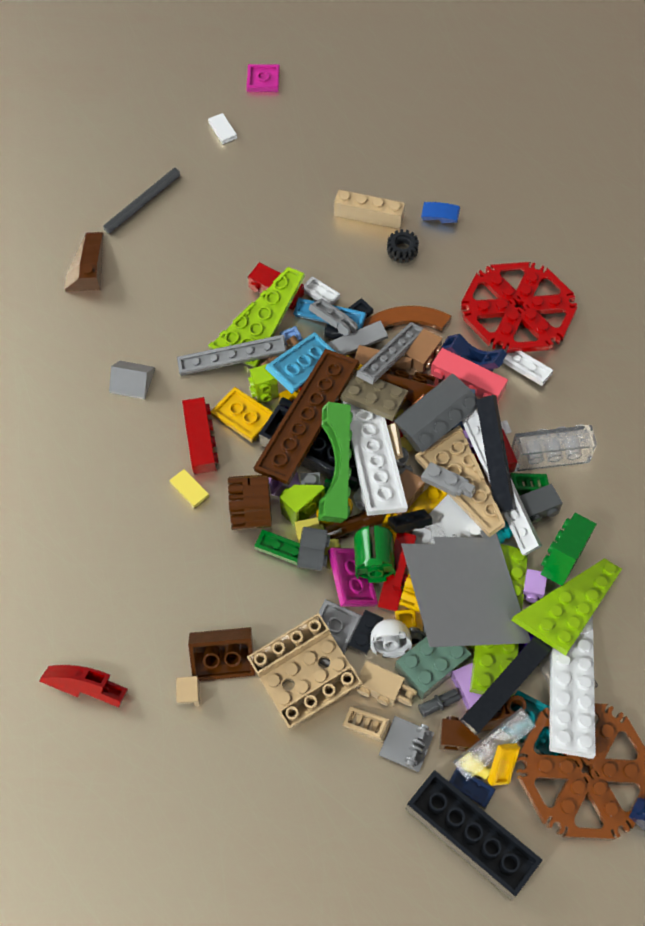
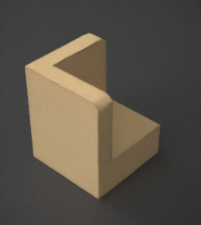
M197 676L176 678V700L178 704L194 702L195 706H200V685Z

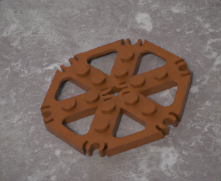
M595 703V714L598 716V720L595 724L596 756L593 759L564 754V756L540 755L534 751V744L544 727H549L550 729V711L548 707L539 712L520 747L519 754L525 756L518 757L517 761L523 762L525 768L516 770V773L526 774V776H517L542 823L546 824L547 822L546 827L548 829L552 828L554 823H557L559 829L556 834L561 835L565 831L562 837L613 840L621 837L618 832L619 826L625 833L634 828L635 822L629 818L632 809L629 812H625L621 808L607 782L637 784L640 789L637 799H645V746L627 716L623 717V713L620 712L616 718L613 717L612 710L614 707L610 706L606 709L608 704ZM619 732H625L637 751V758L635 760L605 759ZM582 764H584V766L588 765L590 767V769L588 770L589 775L587 773H582ZM537 778L566 780L551 808L544 804L534 783ZM586 795L603 823L600 829L579 828L574 822V818Z

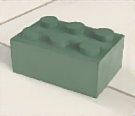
M425 637L396 661L395 670L405 678L404 680L408 685L418 692L417 695L423 700L449 679L454 670L467 664L471 653L464 646L429 647L428 639Z

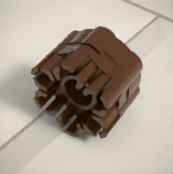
M268 475L229 477L228 493L231 529L243 530L272 527Z

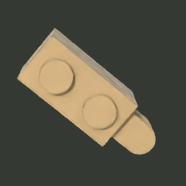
M369 661L365 662L359 674L363 684L355 688L361 695L366 697L373 696L377 698L379 703L385 706L389 704L394 706L396 701L412 706L413 696H416L418 693L415 689L404 685V677ZM401 690L406 692L404 697L399 695Z

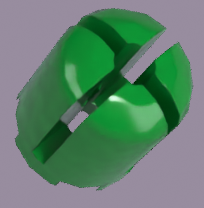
M374 525L376 558L373 555L370 526L361 528L354 536L355 576L357 579L360 576L368 579V583L385 582L386 577L391 576L393 573L394 576L396 574L393 534L388 528Z

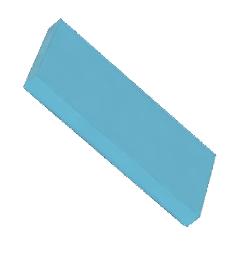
M314 332L267 364L265 369L293 394L304 385L324 350H334Z

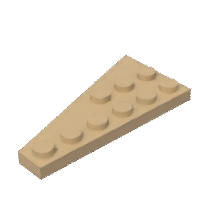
M461 425L442 436L424 452H419L415 455V460L424 469L432 462L469 480L470 484L475 486V494L472 498L463 494L460 496L456 495V497L448 495L488 537H491L505 527V521L491 495L489 486H487L484 480V475L463 434Z

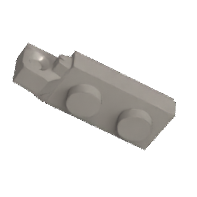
M430 462L421 475L423 482L455 497L456 495L460 496L463 494L472 498L475 494V486L470 484L469 480Z

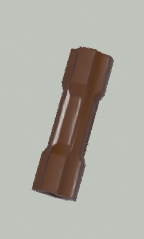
M364 510L360 514L348 517L342 523L331 522L323 526L324 530H327V535H330V539H340L363 527H373L374 525L381 524L384 521L383 514L367 516V512Z

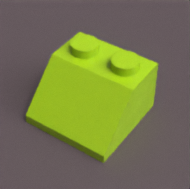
M293 485L291 488H286L279 497L281 514L294 526L296 521L309 519L317 512L319 500L325 495V487L323 485Z

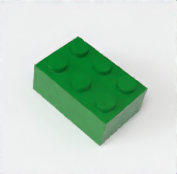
M574 513L571 519L567 518L562 526L564 531L559 530L555 538L556 541L551 543L547 551L550 556L546 554L541 563V566L544 567L541 575L563 586L597 524L577 513Z

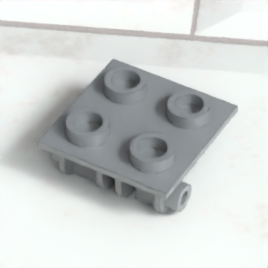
M395 716L379 756L419 772L435 732L430 731L427 725L421 724V726H418Z

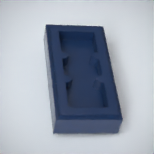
M458 766L449 780L452 785L484 810L496 790Z

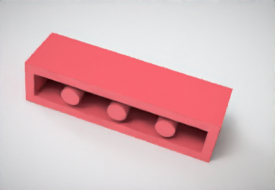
M444 348L440 350L431 365L430 374L434 377L444 380L450 374H454L470 389H475V396L484 398L495 395L498 403L506 390L508 379Z

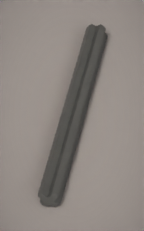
M176 168L169 171L104 224V231L108 234L114 231L180 176V171Z

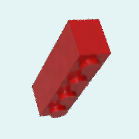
M204 397L182 400L193 473L197 475L216 471L215 464H219L217 452H213V447H216L215 436H211L210 431H214L212 419L208 420V415H211L210 404L205 403Z

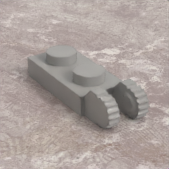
M320 299L309 306L311 312L337 328L339 333L344 336H348L351 332H355L358 329V324L324 299Z

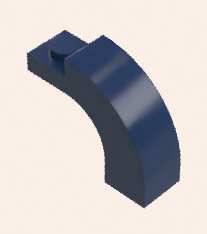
M461 334L448 336L441 349L444 348L492 372L494 368H499L503 364V360L507 355L503 349L494 351L479 350L469 344Z

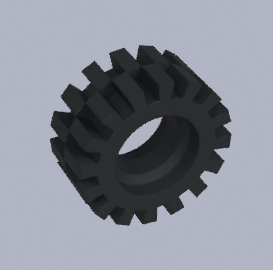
M400 229V232L396 230L394 234L391 233L387 241L389 257L391 259L394 257V261L399 259V263H402V260H405L406 263L408 259L412 261L418 253V237L414 236L413 232L409 234V230L403 232V229ZM404 243L409 245V247L401 249L396 245Z

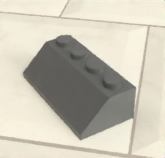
M450 374L397 417L394 422L415 451L424 452L477 409L476 400L478 399L468 386L454 374Z

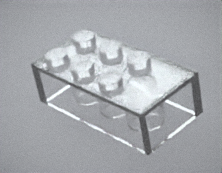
M579 424L575 427L566 428L561 426L550 430L539 429L533 432L515 433L511 446L517 459L515 472L590 463L597 446L592 425Z

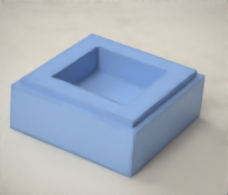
M297 326L280 332V335L284 334L285 342L293 335H295L299 342L303 340Z

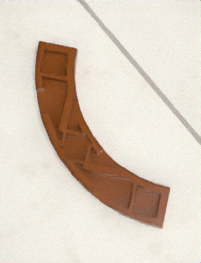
M400 306L386 309L370 316L365 320L363 327L381 320L384 328L412 322L429 326L442 332L452 316L428 307Z

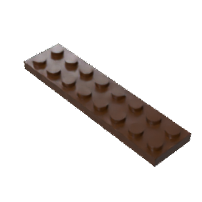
M328 349L324 350L253 467L255 472L268 475L269 478L284 484H290L323 428L322 407L328 402L337 403L341 394L360 365L359 360Z

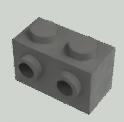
M552 483L519 496L532 524L538 523L544 517L557 515L563 504Z

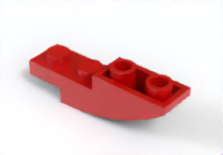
M76 665L48 666L39 680L41 683L77 698L82 692L118 708L128 691V688L109 681L110 674Z

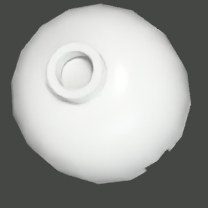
M386 619L380 621L371 631V650L376 655L377 652L382 653L385 658L403 656L406 653L405 650L412 648L410 630L405 623L399 620Z

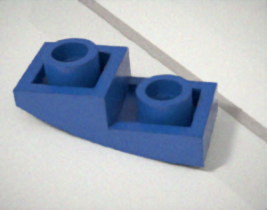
M424 202L421 218L423 221L440 220L441 223H457L460 206L440 202Z

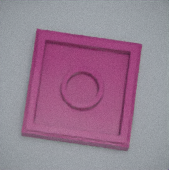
M248 64L247 92H279L280 65Z

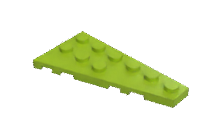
M287 267L273 281V284L260 294V297L255 302H252L233 320V323L226 330H223L214 342L208 345L209 349L273 337L305 274ZM261 359L245 362L244 364L255 368L258 367Z

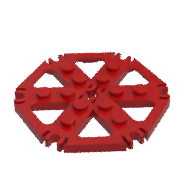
M531 262L493 264L490 267L486 266V273H483L481 270H479V274L476 273L461 301V310H467L463 311L462 317L489 347L493 342L492 349H495L497 345H501L503 350L509 346L506 353H515V351H545L553 348L554 343L552 341H555L558 345L563 341L577 310V303H570L575 300L574 293L548 268L544 272L543 265L540 269H535L536 263H532L530 267ZM522 270L524 272L517 290L501 276L500 273L502 271ZM544 279L550 280L560 290V293L556 295L535 296L541 281ZM483 284L497 299L475 300L473 295L478 285ZM566 313L561 326L557 328L549 324L540 314ZM503 317L495 332L487 331L477 320ZM521 323L538 339L537 341L516 342L514 340Z

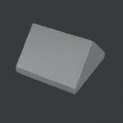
M118 361L111 366L109 392L145 400L155 367Z

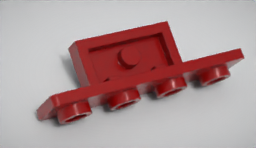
M409 533L396 534L394 541L396 574L394 576L393 573L391 576L386 577V581L383 583L378 607L381 609L395 612L399 608L403 588L408 577V567L401 543L415 544L416 535Z

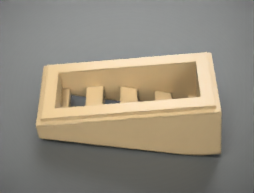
M350 706L343 722L344 727L384 743L392 724L387 718ZM358 714L359 716L354 725L352 724V722L354 720L355 715ZM365 717V718H366V721H365L364 726H363V728H362V727H360V726H361V723H362V721H363V718ZM375 721L372 730H368L371 722Z

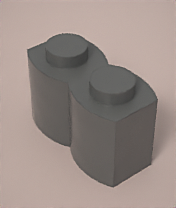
M310 527L302 528L296 568L321 571L322 567H326L327 555H324L325 547H329L330 535H327V530Z

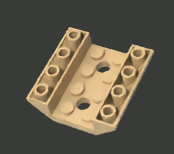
M319 613L247 656L289 729L363 684ZM323 658L329 659V667H319L320 660ZM288 680L294 682V688L290 691H286L283 688L284 683Z

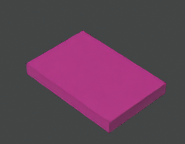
M330 548L328 554L340 607H375L378 601L373 583H368L366 578L359 576V579H357L355 576L354 548Z

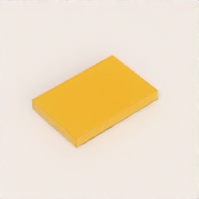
M236 387L211 410L213 417L252 443L259 437L260 431L273 413V411Z

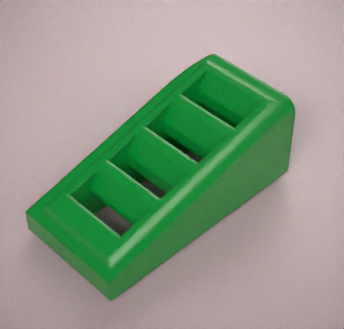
M510 474L519 496L549 485L547 474ZM537 480H540L541 487H539Z

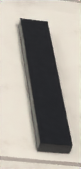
M490 395L476 400L492 497L500 512L505 513L516 510L497 398L495 395Z
M534 636L460 721L477 736L553 647Z

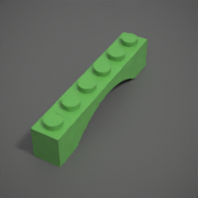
M328 402L322 407V427L333 447L335 470L329 489L319 500V521L342 523L350 514L348 498L350 497L351 488L348 486V481L351 476L349 460L351 459L352 450L349 449L352 439L350 423L352 422L353 413L350 412L351 405Z

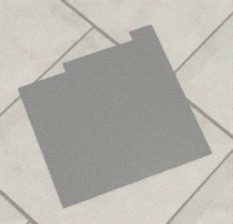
M480 530L482 538L433 537L435 544L401 543L429 647L523 644L531 641L528 631L511 621L513 616L521 612L497 533L488 537L483 530Z

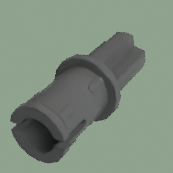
M456 689L440 696L434 695L433 699L418 705L419 711L423 718L438 710L443 711L444 707L459 701L460 695Z

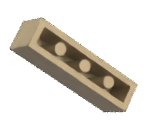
M338 189L334 201V216L397 229L401 228L405 211L404 202Z

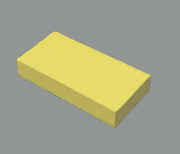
M185 469L169 480L170 484L194 509L209 498V494Z

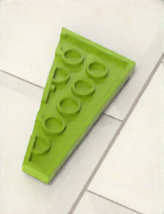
M604 558L566 582L563 586H560L513 616L511 621L566 656L622 568Z

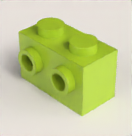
M267 364L249 369V390L252 398L256 397L259 403L269 402L279 397L277 379L265 369Z

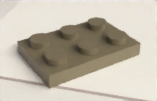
M356 370L341 394L340 400L393 421L408 394V390L378 379L372 385L357 377L358 370Z

